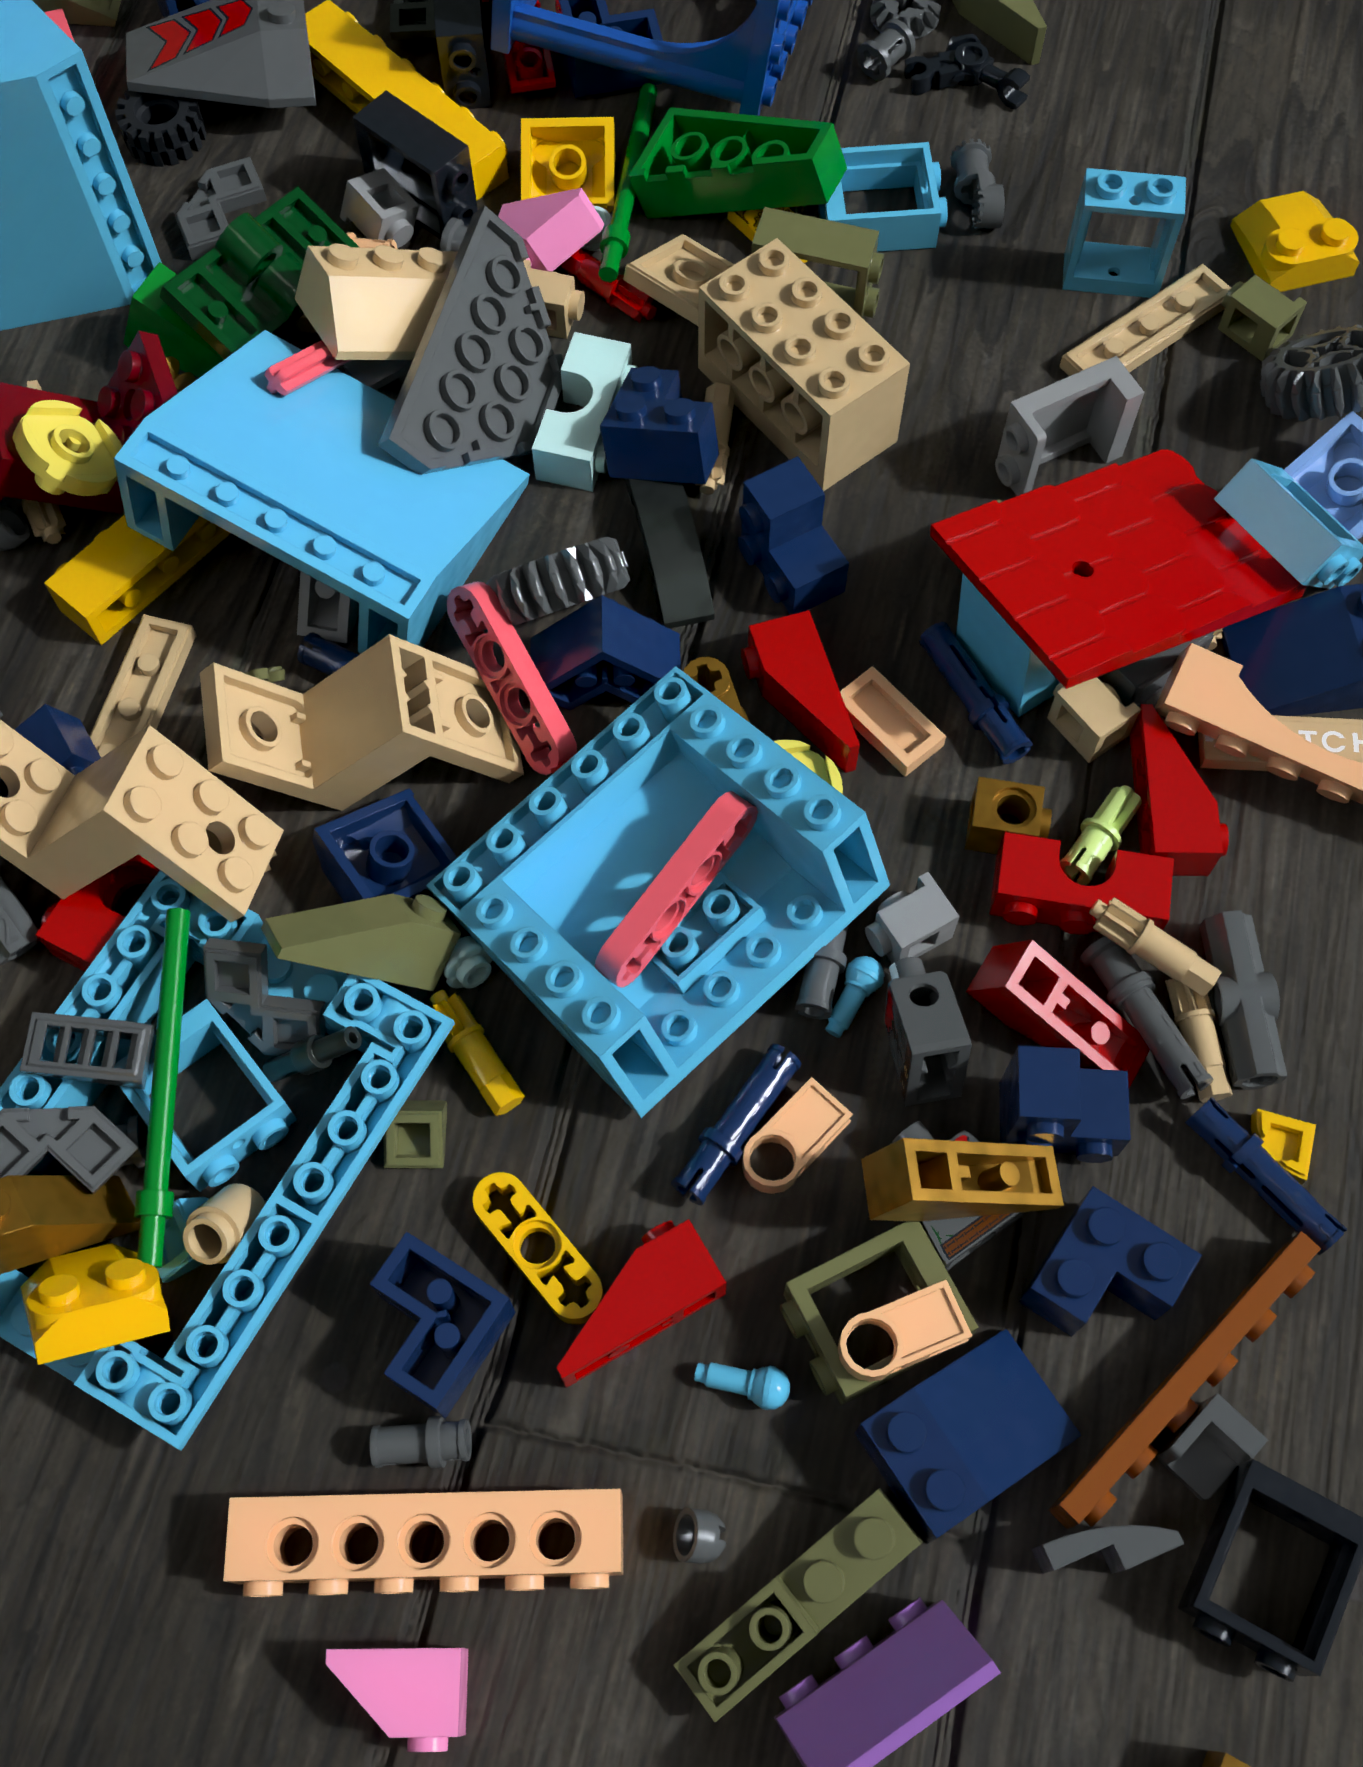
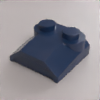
M410 788L316 827L313 832L312 842L321 863V868L344 903L392 893L415 899L416 895L420 894L431 896L433 894L426 885L457 859L455 853L414 799V793Z

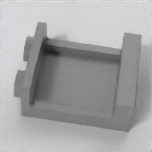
M1117 356L1011 402L995 467L1000 481L1005 486H1010L1017 496L1032 490L1040 464L1087 443L1092 445L1105 464L1123 456L1145 392Z

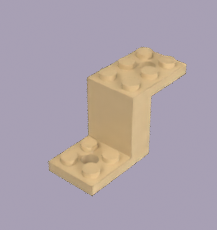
M390 634L304 694L214 662L200 672L208 771L341 811L429 756L507 783L524 775L519 745L477 669Z
M0 720V778L8 788V798L0 796V856L61 899H65L139 854L230 922L245 916L284 831L281 827L150 725L74 775ZM206 830L211 831L218 837L222 847L221 854L215 852L209 846Z

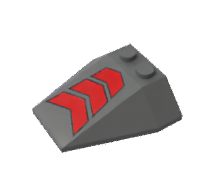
M209 0L126 33L128 91L264 108L316 106L303 0Z

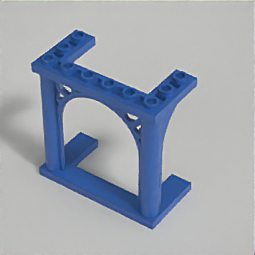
M493 0L491 50L509 54L515 41L735 102L741 104L739 114L759 116L763 105L771 107L778 80L781 81L783 78L788 55H792L798 30H802L808 5L811 6L813 0H755L756 6L752 13L731 34L719 39L696 43L665 42L638 36L535 7L538 0Z

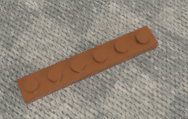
M1299 1232L1281 1246L1048 1509L1066 1529L1079 1525L1083 1520L1092 1527L1108 1512L1117 1500L1109 1491L1124 1473L1133 1480L1150 1464L1158 1453L1150 1444L1165 1426L1172 1433L1176 1432L1191 1417L1199 1406L1191 1398L1192 1395L1205 1381L1212 1387H1215L1232 1370L1238 1359L1230 1352L1244 1336L1253 1343L1267 1330L1277 1317L1270 1307L1282 1293L1291 1299L1309 1282L1315 1271L1307 1264L1321 1248L1305 1233Z

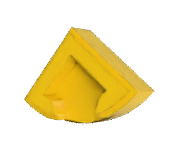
M1256 1109L1251 1115L1252 1134L1256 1133L1264 1141L1261 1146L1283 1169L1288 1171L1302 1185L1307 1181L1316 1125Z

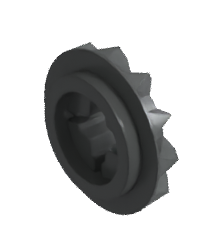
M873 0L870 7V19L878 31H881L882 26L890 19L901 20L912 31L914 38L918 39L928 35L936 28L940 18L941 5L936 3V0ZM906 6H908V8L905 11H902L898 15V9H904Z

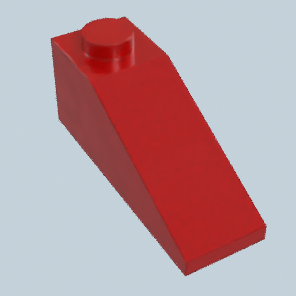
M810 610L749 625L748 646L741 649L742 663L747 678H756L762 696L845 773L855 771L860 743Z
M1141 704V711L1130 733L1135 793L1142 799L1141 806L1137 811L1140 853L1174 858L1173 876H1209L1220 857L1225 856L1229 845L1228 827L1225 823H1220L1217 801L1152 704Z
M1034 940L993 946L966 991L1006 1026L1043 1047L1080 1049V1068L1128 1071V1088H1130L1150 1051L1139 1032Z
M690 1219L675 1226L672 1220L666 1221L648 1231L641 1238L644 1245L635 1249L556 1367L566 1388L726 1295L727 1282Z

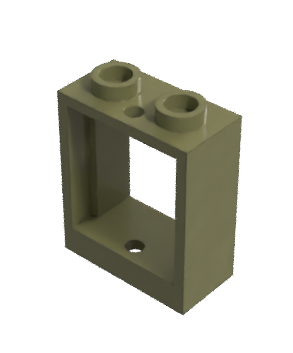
M764 207L752 241L751 254L778 238L799 259L858 271L856 288L829 282L825 283L864 320L865 316L874 318L880 289L872 287V284L879 283L885 254L877 252L879 231Z
M906 1221L786 1282L783 1295L787 1302L780 1305L784 1320L796 1339L805 1335L816 1357L809 1361V1366L817 1384L825 1396L834 1392L841 1406L933 1357L892 1373L882 1380L868 1382L855 1378L846 1371L840 1362L838 1347L810 1294L895 1251L916 1291L947 1280L971 1334L973 1335L979 1328L919 1221ZM893 1354L865 1369L877 1370L886 1367L893 1358Z

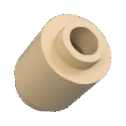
M236 1183L227 1185L189 1215L183 1231V1243L188 1254L196 1261L206 1265L228 1262L266 1204L262 1196L253 1188Z

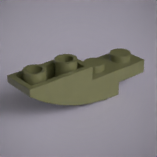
M879 1488L676 1662L674 1667L713 1721L717 1722L813 1639L832 1620L922 1544L923 1541L882 1489Z

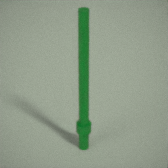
M651 83L642 85L610 224L604 228L602 233L600 251L603 255L598 275L605 282H613L617 279L621 259L628 253L631 239L628 226L636 195L628 175L647 145L658 96L657 87Z
M170 908L166 911L143 1190L136 1191L134 1217L140 1218L137 1259L156 1268H162L166 1219H171L173 1216L174 1192L168 1191L191 914L189 910L183 908Z

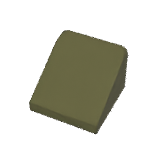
M405 1101L383 1136L384 1168L444 1167L447 1101Z

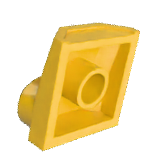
M614 117L521 118V200L582 188L593 206L602 207L608 212L613 211L615 203L616 160Z
M1305 191L1259 200L1234 217L1230 224L1255 275L1280 292L1354 276L1360 263L1354 253L1358 243V233L1355 228L1343 219L1333 218L1320 200Z
M113 1243L50 1258L20 1287L38 1365L170 1331L168 1310L162 1296L157 1268L137 1259L136 1252Z

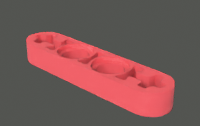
M478 581L452 589L447 599V613L454 629L529 765L539 774H551V768L560 766L564 761L577 753V744L573 733L512 622L509 620L504 609L502 610L500 601L493 589L486 583ZM494 642L499 644L504 654L505 662L503 667L498 664L494 656ZM520 689L527 694L530 701L529 714L523 710L520 704ZM539 722L540 726L536 727L535 723Z
M733 791L724 793L715 801L604 943L595 960L596 970L617 987L621 988L629 985L640 975L748 836L758 815L757 808Z

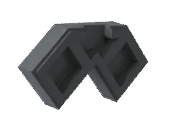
M250 157L207 169L198 181L199 189L191 201L183 203L176 213L175 218L192 261L201 258L215 247L218 238L228 226L225 213L267 201L264 188Z
M218 938L208 939L203 946L205 998L221 1014L226 1012L230 1014L250 1034L247 1039L264 1055L280 1056L291 1051L292 1046L300 1040L312 1035L326 1036L325 1018L323 1016L325 1001L268 995L267 944Z
M95 1106L45 1109L3 1108L0 1111V1178L9 1175H27L50 1153L90 1192L95 1194L139 1150V1147Z

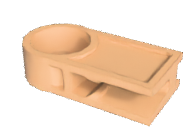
M811 1077L758 1133L753 1135L747 1142L742 1160L745 1178L752 1187L760 1192L769 1194L784 1192L795 1183L796 1179L851 1123L850 1118L853 1116V1113ZM777 1143L789 1150L794 1161L793 1170L783 1179L772 1181L763 1179L754 1172L750 1165V1156L753 1150L761 1144Z
M943 1280L874 1310L856 1315L848 1321L841 1332L838 1354L840 1362L849 1374L859 1380L872 1382L882 1380L892 1373L969 1341L968 1338L972 1337V1334L947 1280ZM872 1324L887 1331L893 1341L894 1352L893 1358L886 1367L869 1370L854 1363L848 1354L846 1343L850 1333L857 1326Z

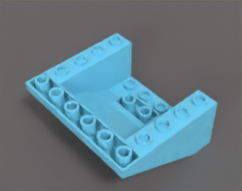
M0 0V331L130 305L134 293L156 265L162 262L82 49L32 0Z
M266 330L146 416L114 457L127 527L174 552L198 517H203L359 602V653H363L389 634L420 647L425 645L447 611L449 593L452 589L465 583L527 487L530 476L529 473L503 459L423 475L413 472L378 446L395 405V400L338 369H334L286 396L281 395L279 392L275 394L269 392L266 387L269 383L265 377L266 370L270 366L302 350Z
M675 666L426 886L433 896L446 906L447 911L482 946L490 958L600 1077L642 1118L801 970L818 950L832 941L890 886L866 812ZM726 792H735L757 808L758 815L752 830L640 975L629 985L622 988L617 987L595 968V960L600 949L715 801Z

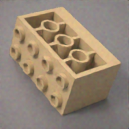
M778 238L699 286L698 368L713 383L718 382L731 385L735 393L734 404L789 460L798 456L823 491L897 442L910 363Z

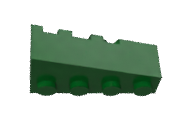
M670 107L628 177L647 219L758 210L764 209V207L782 208L827 204L846 172L847 165L833 123Z

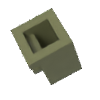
M1254 275L1246 283L1242 281L1237 282L1226 294L1222 302L1225 311L1218 330L1263 361L1270 355V352L1279 348L1293 335L1307 301L1298 297L1293 302L1279 290L1269 285L1257 275Z

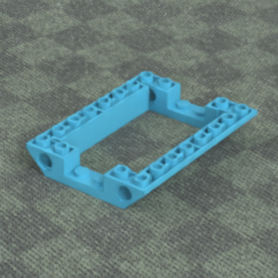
M160 870L55 1014L151 1024L158 1014L166 911L170 908H183L191 912L186 973L195 960L204 965L203 946L209 938L267 944L268 995L325 1001L323 1016L325 1018L326 1033L332 1034L349 1026L355 1027L362 1038L361 1046L357 1050L364 1053L164 1359L138 1343L130 1341L45 1363L46 1366L74 1382V1385L182 1451L441 1047L455 1022L448 1016L381 980L353 974L347 975L339 971L277 959L261 930L263 921L259 914L248 909L245 916L230 922ZM47 1028L41 1061L53 1062L59 1030ZM72 1032L66 1063L77 1064L83 1033ZM96 1035L91 1066H101L107 1037ZM120 1039L115 1063L128 1055L131 1040ZM21 1058L0 1087V1111L3 1108L45 1109L92 1106L107 1084L21 1073ZM48 1153L27 1175H43L55 1158ZM17 1270L0 1274V1337L36 1359L20 1288L29 1277Z

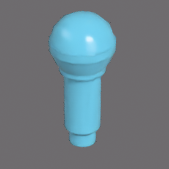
M860 956L848 963L845 973L846 980L844 982L846 986L835 1004L832 1015L828 1018L829 1023L825 1028L829 1034L840 1038L843 1031L849 1028L865 997H869L871 993L882 986L885 976L884 969L877 960L868 956Z
M710 1362L708 1365L698 1363L694 1378L696 1382L704 1383L709 1388L745 1395L748 1400H751L763 1410H774L781 1407L787 1401L790 1393L788 1376L783 1370L770 1365L759 1369L753 1368L752 1371Z

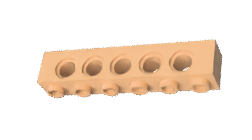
M620 1488L229 1498L223 1581L238 1585L243 1584V1597L283 1596V1583H309L308 1595H348L349 1582L374 1581V1594L413 1593L414 1580H439V1592L479 1591V1579L505 1578V1591L544 1590V1577H570V1589L609 1588V1576L623 1575V1494ZM553 1523H566L573 1528L575 1533L573 1549L562 1559L552 1560L546 1558L540 1548V1538L543 1531ZM491 1524L504 1525L509 1533L507 1551L497 1560H482L476 1550V1540L483 1528ZM429 1525L438 1526L444 1537L441 1553L430 1562H418L412 1551V1542L416 1533ZM363 1527H372L378 1536L377 1551L366 1563L355 1564L349 1556V1541L357 1530ZM306 1528L312 1536V1551L304 1562L291 1566L284 1554L286 1540L294 1531Z

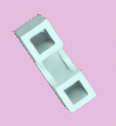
M574 332L561 367L563 400L566 403L580 405L584 408L568 413L546 409L532 446L536 480L593 492L599 473H607L608 467L600 425L630 369L638 368V366L632 365L630 343Z

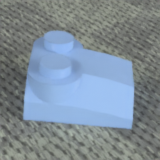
M1351 411L1284 470L1359 540L1363 537V419L1354 411Z

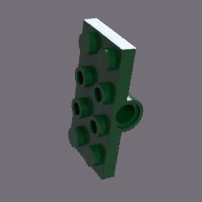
M297 186L254 218L247 212L234 219L222 232L212 250L162 286L160 298L223 359H226L264 330L277 336L304 315V312L295 300V295L307 246H330L331 244L339 243L349 247H360Z

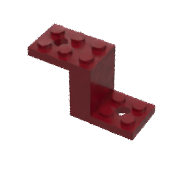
M140 330L137 332L128 350H124L121 353L118 367L108 385L101 388L97 401L0 382V502L3 496L116 514L123 512L124 507L118 479L107 494L96 496H80L66 491L61 495L45 492L37 485L35 473L27 467L18 454L12 436L19 421L26 415L34 403L43 400H59L82 408L79 416L87 419L93 425H95L99 418L112 429L123 447L146 416L178 394L157 334Z

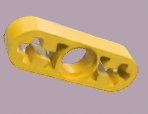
M505 1172L492 1173L484 1177L478 1183L473 1193V1207L480 1222L560 1320L569 1324L586 1323L604 1297L599 1276L517 1177ZM495 1190H498L502 1195H507L511 1191L515 1193L510 1200L514 1211L523 1222L515 1228L510 1238H506L503 1234L513 1229L510 1220L499 1209L492 1213L487 1212L492 1206L489 1195ZM529 1212L535 1215V1217L524 1221ZM534 1232L547 1233L555 1241L553 1255L549 1260L540 1264L530 1263L521 1255V1245L524 1239ZM566 1257L573 1261V1263L563 1267L569 1279L577 1286L585 1282L591 1285L586 1290L589 1302L582 1308L575 1302L569 1303L566 1307L560 1303L566 1295L562 1284L554 1275L547 1285L543 1284L540 1280L556 1272Z

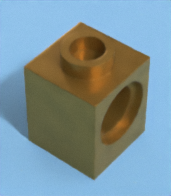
M979 776L970 804L965 849L997 854L1005 832L1048 838L1052 809L1043 808L1045 787ZM999 815H1013L1021 824L1006 823Z

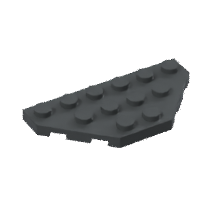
M486 206L482 207L472 216L378 443L380 448L413 472L421 475L531 454L532 446L546 409H555L562 390L561 367L564 360L561 353L554 354L546 328L552 324L539 286H531L523 262L529 258L523 238Z

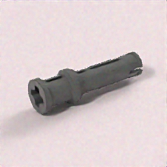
M1106 936L1098 939L1084 950L1080 956V961L1084 967L1092 968L1108 991L1106 1000L1113 1008L1115 1007L1118 1011H1125L1133 1026L1139 1032L1176 1089L1179 1098L1186 1099L1195 1095L1192 1089L1193 1085L1184 1072L1189 1073L1200 1091L1213 1082V1077L1207 1073L1153 993L1156 985L1154 983L1155 978L1151 972L1142 971L1132 955Z

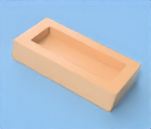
M873 666L840 691L853 727L904 777L944 746L946 735Z

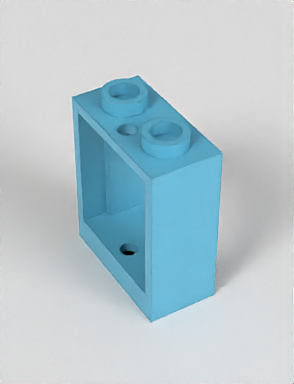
M929 142L841 148L847 170L827 204H818L819 218L879 231L877 252L936 248L939 227H946L948 209L946 198L939 197L938 195L941 186V169L939 162H932ZM914 187L917 209L846 214L843 196L845 191Z
M1086 168L1064 253L1062 290L1151 298L1159 293L1185 217L1186 177ZM1092 212L1160 218L1151 247L1086 242L1085 238ZM1109 272H1115L1117 276H1112Z
M1251 458L1214 498L1224 510L1302 585L1331 589L1334 585L1337 587L1344 586L1356 576L1363 566L1359 561L1363 557V544L1280 467Z
M207 999L182 1016L178 1074L222 1043L268 1106L196 1159L173 1129L171 1159L184 1177L199 1192L208 1186L216 1187L229 1180L238 1171L241 1161L257 1149L266 1150L276 1145L287 1135L289 1131L288 1126L297 1120L288 1105ZM156 1035L145 1090L120 1086L147 1125L149 1123L151 1099L149 1095L151 1094ZM128 1055L115 1063L114 1068L125 1069Z

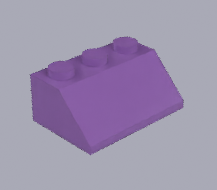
M919 1597L888 1619L895 1631L873 1646L867 1635H865L835 1656L834 1660L840 1670L818 1685L813 1675L810 1674L779 1696L785 1709L774 1716V1719L803 1767H873L1001 1672L943 1600L934 1602L927 1607L921 1597Z

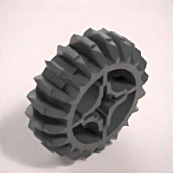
M1356 324L1347 328H1342L1339 325L1331 330L1320 329L1319 332L1311 335L1303 334L1298 340L1287 341L1283 344V347L1276 348L1270 352V356L1262 361L1260 388L1262 397H1265L1266 407L1270 408L1271 414L1281 415L1282 418L1288 420L1297 417L1299 421L1304 422L1310 418H1318L1322 421L1330 416L1341 418L1343 414L1351 411L1360 412L1363 408L1362 325Z
M603 537L493 575L486 584L496 593L502 610L504 609L513 626L591 600L600 595L625 588L630 578L626 569L628 563L624 552L620 551L617 540Z

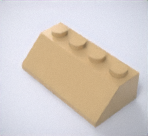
M334 243L330 246H307L295 300L335 360H413L458 252L439 251L430 247H423L419 250H403L385 245H379L375 248H355L339 243Z

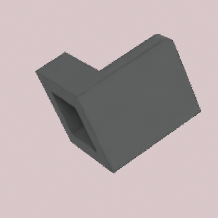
M1217 1393L1199 1404L1196 1411L1158 1451L1155 1458L1198 1499L1204 1501L1211 1498L1239 1464L1253 1459L1267 1443L1268 1439Z

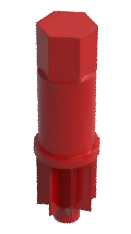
M579 249L560 265L580 283L604 298L609 306L617 307L640 323L643 317L651 320L655 316L657 308L651 304L654 300L652 297L624 281V275L619 273L617 279L613 282L601 280L598 275L601 261L590 256L582 249Z

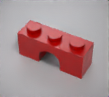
M1010 832L1004 833L996 855L989 915L1001 916L1007 922L1015 925H1032L1038 922L1057 925L1061 930L1071 934H1088L1092 931L1098 932L1093 929L1097 918L1089 914L1093 904L1098 899L1108 904L1115 897L1142 916L1153 920L1154 925L1161 930L1167 925L1170 917L1174 858L1117 849L1106 871L1105 882L1096 886H1085L1072 881L1063 872L1059 861L1060 840Z
M139 854L67 898L60 899L59 902L51 905L42 918L41 928L36 933V936L55 957L85 972L125 918L115 912L116 903L120 896L132 886L151 883L160 870Z

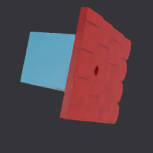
M1168 449L1158 450L1120 466L1117 463H1113L1056 486L1044 485L1000 503L993 500L933 523L930 529L932 539L963 573L956 639L976 664L983 677L998 694H1002L1006 698L1010 708L1018 717L1052 697L1053 691L1059 683L1065 689H1068L1301 598L1306 586L1296 580L1214 500L1218 492L1205 485L1196 476L1194 468L1185 458Z

